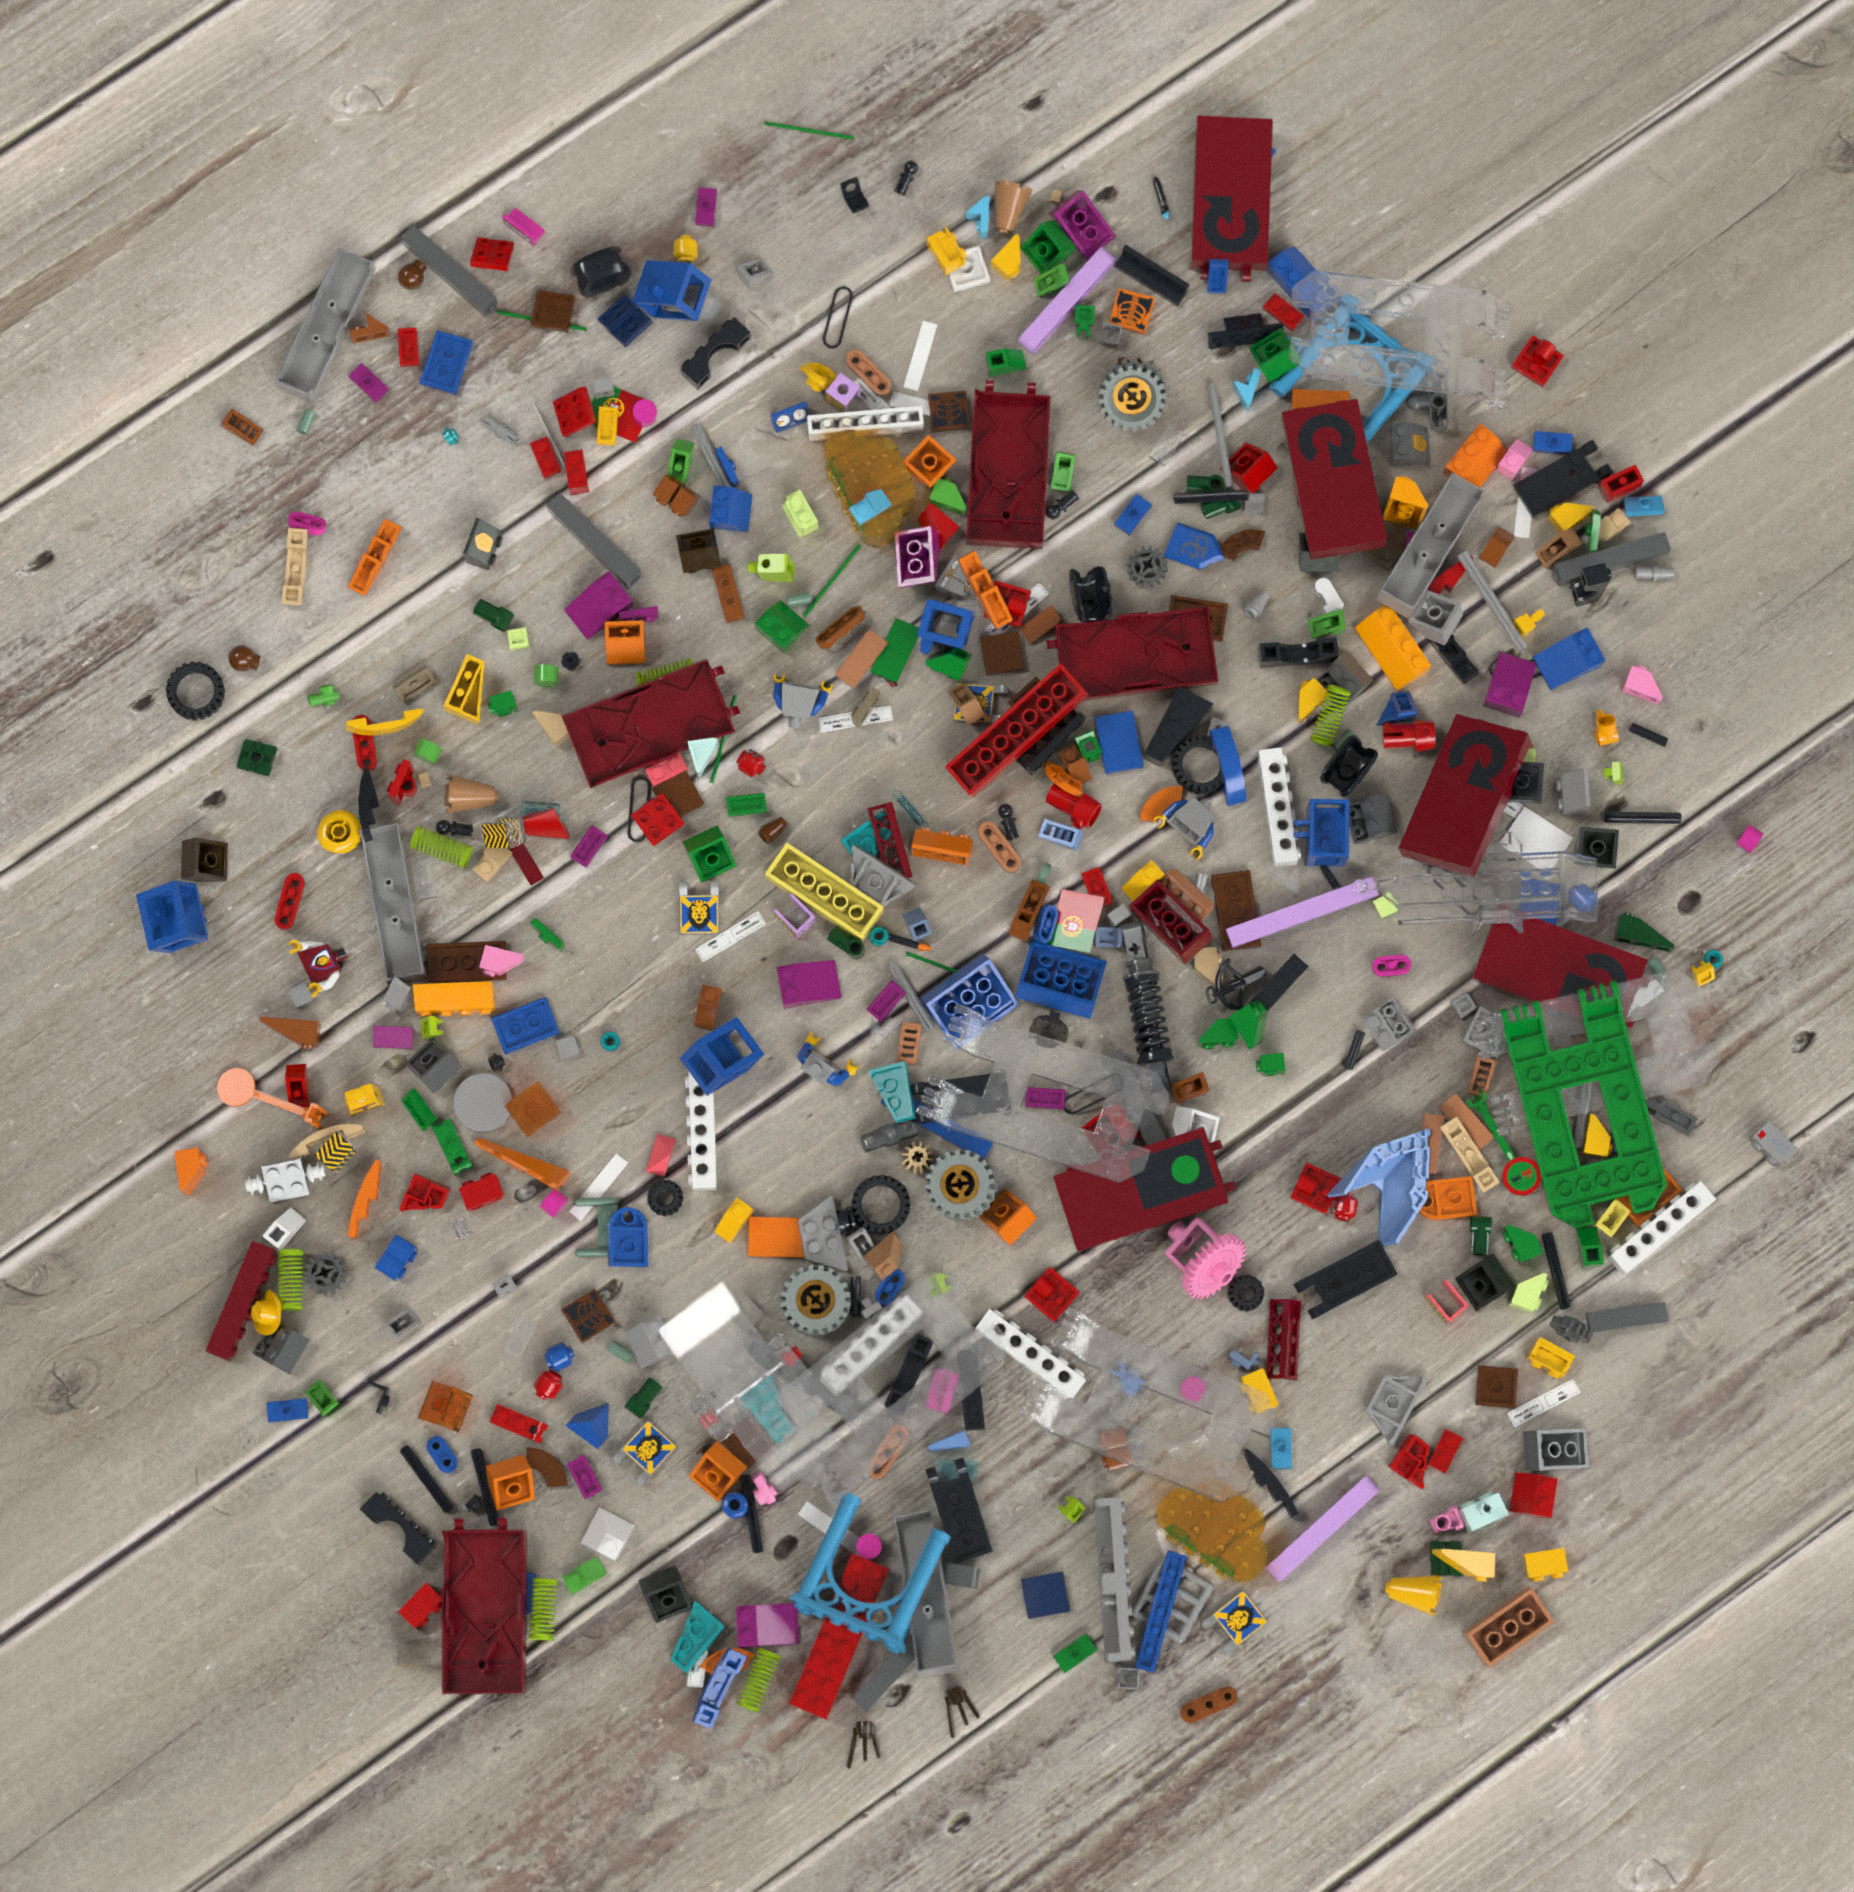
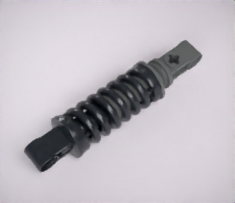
M1137 921L1122 924V933L1128 956V962L1125 965L1129 972L1128 975L1123 977V981L1125 982L1126 991L1131 993L1127 999L1128 1002L1132 1003L1129 1006V1011L1133 1013L1131 1022L1135 1024L1132 1029L1137 1034L1134 1040L1139 1044L1136 1047V1052L1140 1054L1137 1065L1146 1066L1148 1085L1151 1094L1171 1091L1167 1062L1174 1060V1055L1170 1047L1165 1048L1162 1045L1170 1042V1038L1160 1036V1034L1168 1032V1027H1159L1161 1023L1166 1022V1017L1159 1014L1164 1012L1165 1008L1164 1006H1158V1003L1163 1001V997L1156 996V992L1161 991L1160 986H1155L1158 984L1160 972L1152 969L1153 960L1148 957L1143 922ZM1136 946L1141 948L1140 950H1138V954L1133 952L1134 950H1136Z

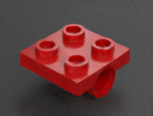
M477 237L470 259V267L508 272L514 251V242Z
M1532 335L1511 368L1543 388L1564 355L1558 352L1551 342L1545 339L1539 340Z
M582 386L552 401L562 437H569L597 423L586 387Z
M995 580L994 585L998 587L1013 619L1007 625L1020 628L1031 591ZM984 612L983 618L989 619L986 613Z
M403 759L401 764L398 763L395 769L396 777L394 781L389 783L387 788L392 803L399 806L404 796L413 797L418 790L417 784L412 778L415 770L408 760ZM406 783L413 784L410 790L403 789Z
M663 792L647 801L631 814L653 847L685 825V822Z
M1306 1162L1290 1199L1326 1215L1334 1198H1329L1327 1194L1342 1178Z
M1049 1267L1024 1298L1055 1323L1080 1292Z

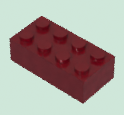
M1158 879L1129 905L1132 914L1139 921H1142L1143 925L1184 965L1213 939L1210 930Z

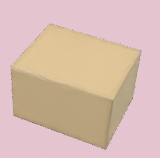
M1053 189L1050 203L1059 205L1062 191Z
M428 772L418 775L422 788L431 786Z

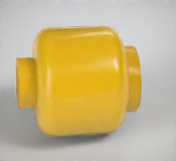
M681 235L673 243L674 259L678 262L692 264L698 257L697 241L689 235Z

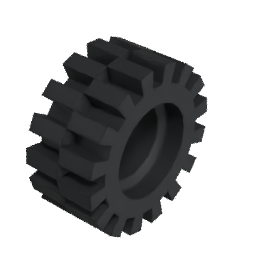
M662 1179L659 1182L656 1181L653 1186L651 1185L647 1193V1201L651 1210L657 1215L671 1216L673 1213H677L679 1208L682 1207L683 1193L677 1183L669 1179ZM667 1190L672 1193L673 1200L670 1204L662 1205L658 1202V1195L661 1191Z
M1248 1274L1235 1278L1228 1289L1230 1303L1233 1304L1234 1308L1245 1312L1256 1309L1262 1303L1265 1295L1262 1282L1257 1277H1252ZM1242 1286H1250L1253 1289L1254 1296L1251 1300L1245 1301L1240 1298L1239 1289Z

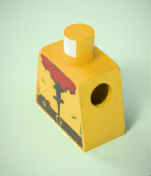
M372 1083L349 1090L344 1093L343 1097L349 1117L385 1105L379 1086Z

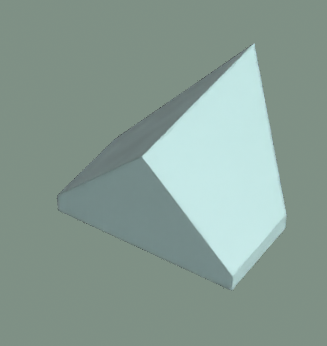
M716 738L687 741L696 774L699 777L702 776L719 745Z

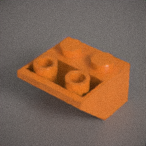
M643 620L605 622L607 665L646 664L645 625Z

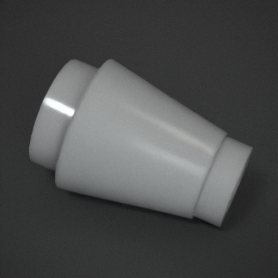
M1260 591L1244 605V614L1253 620L1260 617L1269 599L1268 594Z

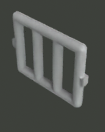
M1162 1556L1132 1608V1616L1147 1624L1149 1616L1140 1610L1145 1601L1153 1603L1154 1596L1150 1593L1155 1584L1159 1582L1166 1556ZM1188 1566L1184 1567L1182 1575L1204 1587L1199 1598L1178 1587L1176 1595L1194 1605L1189 1616L1174 1607L1172 1608L1171 1615L1184 1622V1625L1179 1634L1167 1627L1165 1635L1178 1643H1182L1214 1588L1211 1582L1194 1573L1193 1569Z

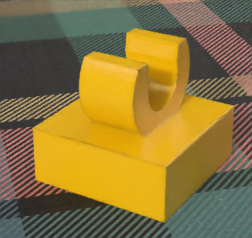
M1700 961L1701 967L1697 969L1695 966H1691L1694 983L1698 988L1715 979L1714 967L1710 962Z

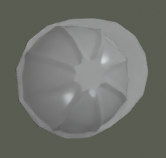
M692 286L685 294L684 303L692 309L701 286ZM708 289L699 315V319L702 320L714 318L720 309V302L710 289Z

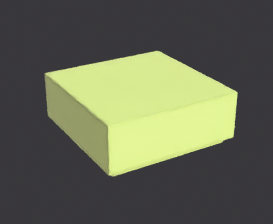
M526 627L507 630L510 650L529 647Z
M1391 893L1372 901L1380 919L1399 910Z

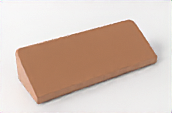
M868 630L835 674L836 677L844 684L855 688L888 642L873 631Z
M1177 869L1166 872L1161 883L1202 922L1212 911L1215 904Z
M1456 1093L1439 1107L1449 1120L1457 1116L1479 1151L1494 1138Z
M1424 1114L1422 1130L1431 1128L1430 1136H1428V1147H1430L1429 1174L1434 1175L1436 1173L1443 1132L1440 1127L1444 1125L1445 1116Z

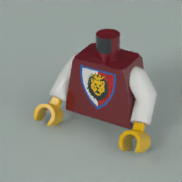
M292 940L287 944V946L292 945L294 949L289 951L290 954L300 951L297 954L311 981L307 991L309 989L315 991L312 993V997H316L319 992L326 991L334 986L341 972L338 962L348 958L343 947L332 952L330 946L323 942H298Z

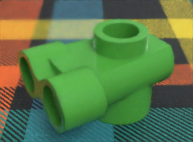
M333 684L318 687V694L307 695V700L311 707L324 703V706H330L335 704V700H339L338 691L334 690Z

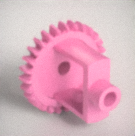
M1195 1218L1188 1227L1182 1222H1177L1168 1231V1237L1174 1243L1165 1252V1255L1185 1275L1182 1276L1183 1281L1181 1282L1183 1289L1196 1300L1198 1298L1203 1299L1204 1296L1208 1298L1210 1293L1214 1295L1216 1290L1220 1291L1221 1286H1226L1233 1279L1234 1274L1238 1273L1236 1269L1242 1266L1240 1263L1245 1260L1243 1256L1246 1255V1252H1244L1246 1247L1241 1239L1231 1233L1218 1235L1201 1218ZM1205 1231L1212 1238L1213 1244L1207 1241L1208 1247L1206 1249L1202 1246L1200 1247L1202 1250L1201 1254L1195 1252L1197 1259L1190 1258L1186 1265L1183 1264L1179 1258Z

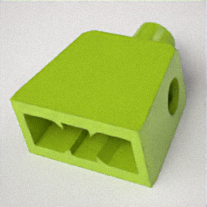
M760 554L758 561H749L748 572L757 573L764 581L789 583L794 581L795 563L788 554Z

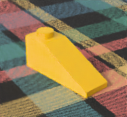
M1432 1549V1554L1465 1576L1474 1577V1581L1486 1582L1487 1578H1494L1495 1553Z

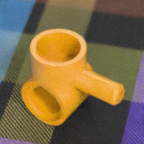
M1601 709L1595 712L1597 716L1596 727L1594 728L1597 745L1603 746L1618 742L1619 737L1615 717L1611 714H1604Z

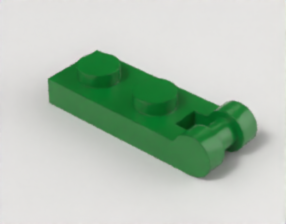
M450 1118L432 1126L454 1175L460 1174V1171L466 1168L467 1170L473 1168ZM462 1157L463 1162L456 1165L455 1160Z

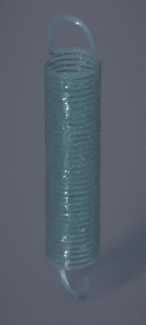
M903 794L897 798V801L918 826L926 822Z

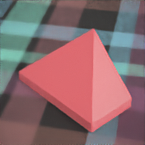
M657 1134L646 1172L665 1177L676 1139Z

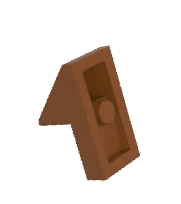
M367 313L365 314L368 327L357 326L353 330H349L353 344L390 336L388 327Z
M1075 744L1058 752V756L1067 774L1082 782V784L1092 780L1086 760L1081 757Z
M1204 1072L1171 1085L1176 1104H1181L1195 1097L1205 1096L1210 1091Z

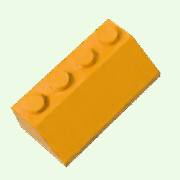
M1396 476L1382 519L1417 530L1425 516L1428 504L1417 484L1411 481L1409 477Z
M1384 605L1354 628L1396 691L1429 672L1431 664L1393 609Z
M492 981L413 984L415 1012L417 1015L420 1014V1017L432 1016V1014L448 1017L452 1016V1013L469 1016L471 1012H479L480 1015H490L491 1012H496L495 987Z

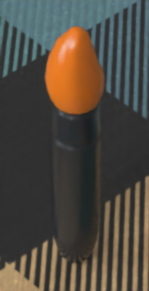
M888 934V940L891 942L912 947L919 951H931V947L926 943H919L898 935Z

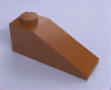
M1032 879L1013 919L1009 935L1027 941L1050 886Z
M260 1016L259 1021L301 1046V1049L313 1050V1047H319L321 1029L319 1021Z

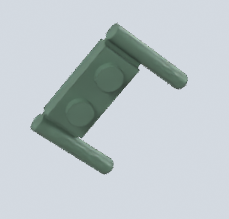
M617 1197L576 1198L574 1200L575 1206H598L599 1249H577L575 1256H608L607 1224L610 1216L618 1210Z

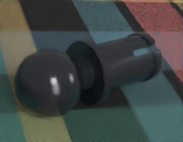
M907 161L904 164V172L900 173V179L894 189L895 193L899 195L901 193V196H905L910 182L914 180L912 175L918 172L916 162Z
M1071 490L1060 500L1057 499V505H1049L1046 508V516L1052 520L1057 519L1060 516L1061 510L1066 512L1068 507L1079 500L1078 495Z
M1009 804L1000 805L998 814L1004 819L1001 821V825L1004 826L1007 841L1019 838L1014 822L1016 818H1011L1013 814L1012 806Z
M440 820L436 824V831L441 835L451 832V836L462 835L472 837L473 825L456 823V821L450 824L447 820Z

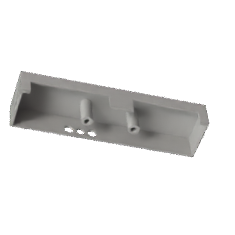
M338 248L275 380L278 389L313 403L376 270L373 261Z
M1451 473L1380 589L1376 598L1377 601L1408 619L1410 618L1485 493L1483 489L1455 473Z
M399 823L372 827L370 832L373 840L365 842L361 829L360 836L363 841L371 888V900L376 917L385 969V981L390 985L394 977L402 982L427 978L401 827Z
M1120 1497L1098 1498L1094 1502L1105 1662L1131 1661V1657L1135 1656V1646L1130 1643V1636H1134L1133 1623L1129 1624V1616L1132 1615V1604L1128 1603L1127 1596L1131 1595L1130 1583H1126V1576L1129 1575V1563H1125L1124 1555L1128 1554L1127 1542H1123V1535L1127 1534L1126 1522H1122V1515L1125 1514V1503L1121 1502ZM1107 1547L1109 1553L1104 1555L1101 1553V1549ZM1108 1567L1110 1573L1103 1574V1568Z
M933 1509L893 1516L904 1588L910 1579L932 1529H937ZM941 1555L910 1620L916 1672L919 1678L959 1671Z

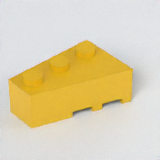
M466 654L442 710L475 725L479 724L485 661Z

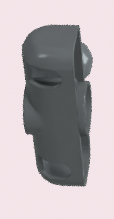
M1431 374L1427 380L1428 399H1420L1417 396H1413L1408 400L1407 406L1412 411H1418L1421 407L1428 406L1430 429L1434 432L1445 431L1449 425L1446 376L1444 374ZM1441 383H1445V388L1443 390H1441ZM1433 401H1440L1442 406L1434 405ZM1447 419V425L1443 427L1442 420Z
M911 1119L896 1124L883 1125L877 1130L863 1134L860 1137L864 1153L882 1147H891L899 1144L901 1141L919 1135V1130L915 1120ZM910 1123L912 1129L906 1131L903 1125ZM873 1135L874 1142L870 1144L867 1142L866 1137Z

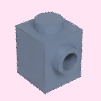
M920 907L902 914L906 927L914 941L932 934L927 918Z

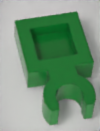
M1076 305L1074 325L1079 326L1076 330V338H1079V334L1082 331L1086 332V339L1090 338L1088 326L1093 327L1095 306Z

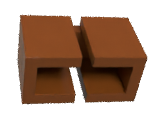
M670 474L664 475L652 494L657 497V502L664 506L668 504L672 508L671 511L679 517L689 515L701 497L687 486L684 489L682 487L684 484Z

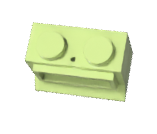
M801 490L786 496V501L782 507L799 538L819 528L818 521Z

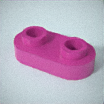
M292 512L288 517L290 528L307 529L309 534L315 536L321 535L326 531V521L323 518L303 512Z
M1406 955L1378 957L1372 964V971L1378 977L1405 975L1411 968V960ZM1398 963H1403V964H1404V968H1403V969L1398 968L1397 964H1398ZM1378 965H1384L1385 970L1380 971Z

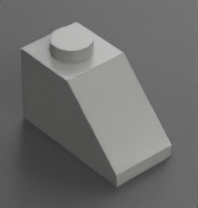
M394 977L383 998L387 1003L385 1006L394 1013L396 1010L402 1013L414 997L413 990L404 982Z

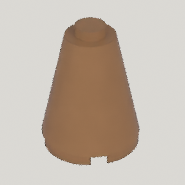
M995 181V228L998 229V233L1009 235V232L1014 231L1032 193V188L1025 186V189H1023L1019 183L1010 181Z
M447 774L446 779H450L449 784H445L444 805L448 806L445 813L493 806L494 802L498 801V790H495L494 786Z

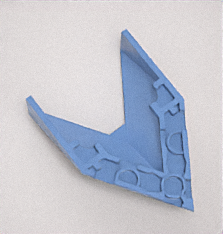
M1431 1128L1372 1147L1327 1194L1329 1198L1346 1195L1348 1191L1369 1184L1374 1185L1380 1191L1378 1240L1382 1246L1399 1243L1428 1199L1426 1179H1429L1430 1147H1428V1136H1430Z

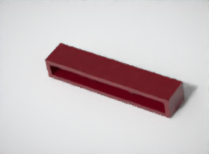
M255 1241L251 1242L205 1352L229 1362L231 1358L234 1359L239 1349L237 1344L239 1340H243L246 1334L245 1325L247 1321L250 1322L252 1319V1306L257 1301H260L262 1285L267 1284L270 1277L268 1271L277 1261L278 1255H276L277 1251Z

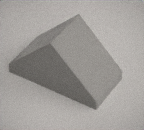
M761 258L737 267L738 277L749 290H752L773 273Z
M864 1227L848 1236L847 1242L862 1265L865 1266L867 1263L863 1256L875 1246Z
M408 1307L382 1325L399 1342L414 1330L421 1321Z

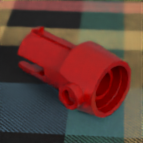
M1414 720V723L1389 724L1387 722L1383 724V747H1415V752L1435 749L1434 721Z
M1055 783L1051 786L1046 796V803L1070 815L1071 822L1077 829L1092 827L1102 809V804L1087 793H1084L1079 798L1061 789Z

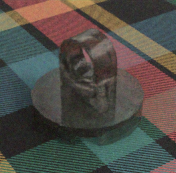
M1051 1010L1049 1015H1041L1033 1019L1029 1028V1035L1036 1039L1035 1043L1049 1049H1055L1056 1046H1063L1066 1043L1069 1030L1066 1024L1059 1019L1061 1013Z

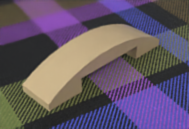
M288 528L286 546L288 549L282 604L301 606L306 577L308 530Z
M1457 1116L1440 1127L1483 1193L1500 1183Z
M341 1124L322 1129L299 1143L290 1153L289 1158L301 1156L302 1159L311 1155L308 1147L330 1139L335 1132L339 1135L344 1133L345 1137L350 1139L365 1133L366 1130L362 1125Z

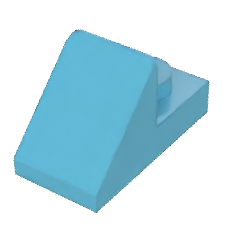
M985 196L966 212V219L977 220L976 231H980V238H987L990 196Z
M1254 368L1253 374H1248L1245 384L1237 381L1233 382V389L1247 411H1249L1262 371Z
M882 489L866 493L865 498L850 507L849 511L859 526L892 506Z

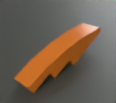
M384 518L377 535L373 537L367 552L363 554L348 588L366 596L395 545L403 528L402 526Z
M971 551L958 558L957 561L965 578L995 629L1012 621L1013 619L998 587L993 584L987 569L983 568L976 551Z
M376 1159L356 1197L348 1230V1237L350 1239H358L360 1220H368L370 1201L378 1202L382 1167L380 1160Z

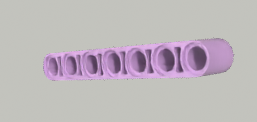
M1099 248L1018 339V343L1031 354H1034L1076 308V305L1087 296L1113 267L1117 258L1105 248Z
M1366 1475L1265 1567L1266 1570L1278 1583L1282 1581L1375 1496L1380 1489Z

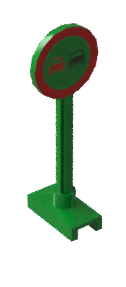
M1482 1088L1478 1089L1481 1094L1478 1097L1476 1094L1472 1100L1468 1096L1464 1097L1470 1108L1475 1107L1476 1111L1481 1113L1508 1159L1502 1171L1504 1186L1515 1195L1525 1196L1533 1193L1541 1183L1538 1164L1528 1157L1514 1156L1487 1110L1488 1106L1485 1100L1488 1098Z

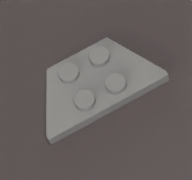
M852 846L853 861L850 869L852 874L850 885L883 907L917 886L915 882L859 846Z
M830 1196L799 1219L797 1224L804 1260L836 1268L844 1272L848 1269L834 1198Z
M1383 1376L1366 1409V1413L1389 1445H1394L1428 1380L1427 1377Z

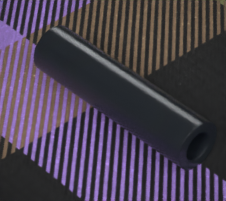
M1632 723L1629 729L1630 732L1665 747L1668 741L1667 737L1635 723Z
M1356 1030L1343 1066L1344 1068L1353 1070L1366 1034L1365 1032Z
M851 1276L850 1316L860 1317L861 1277Z

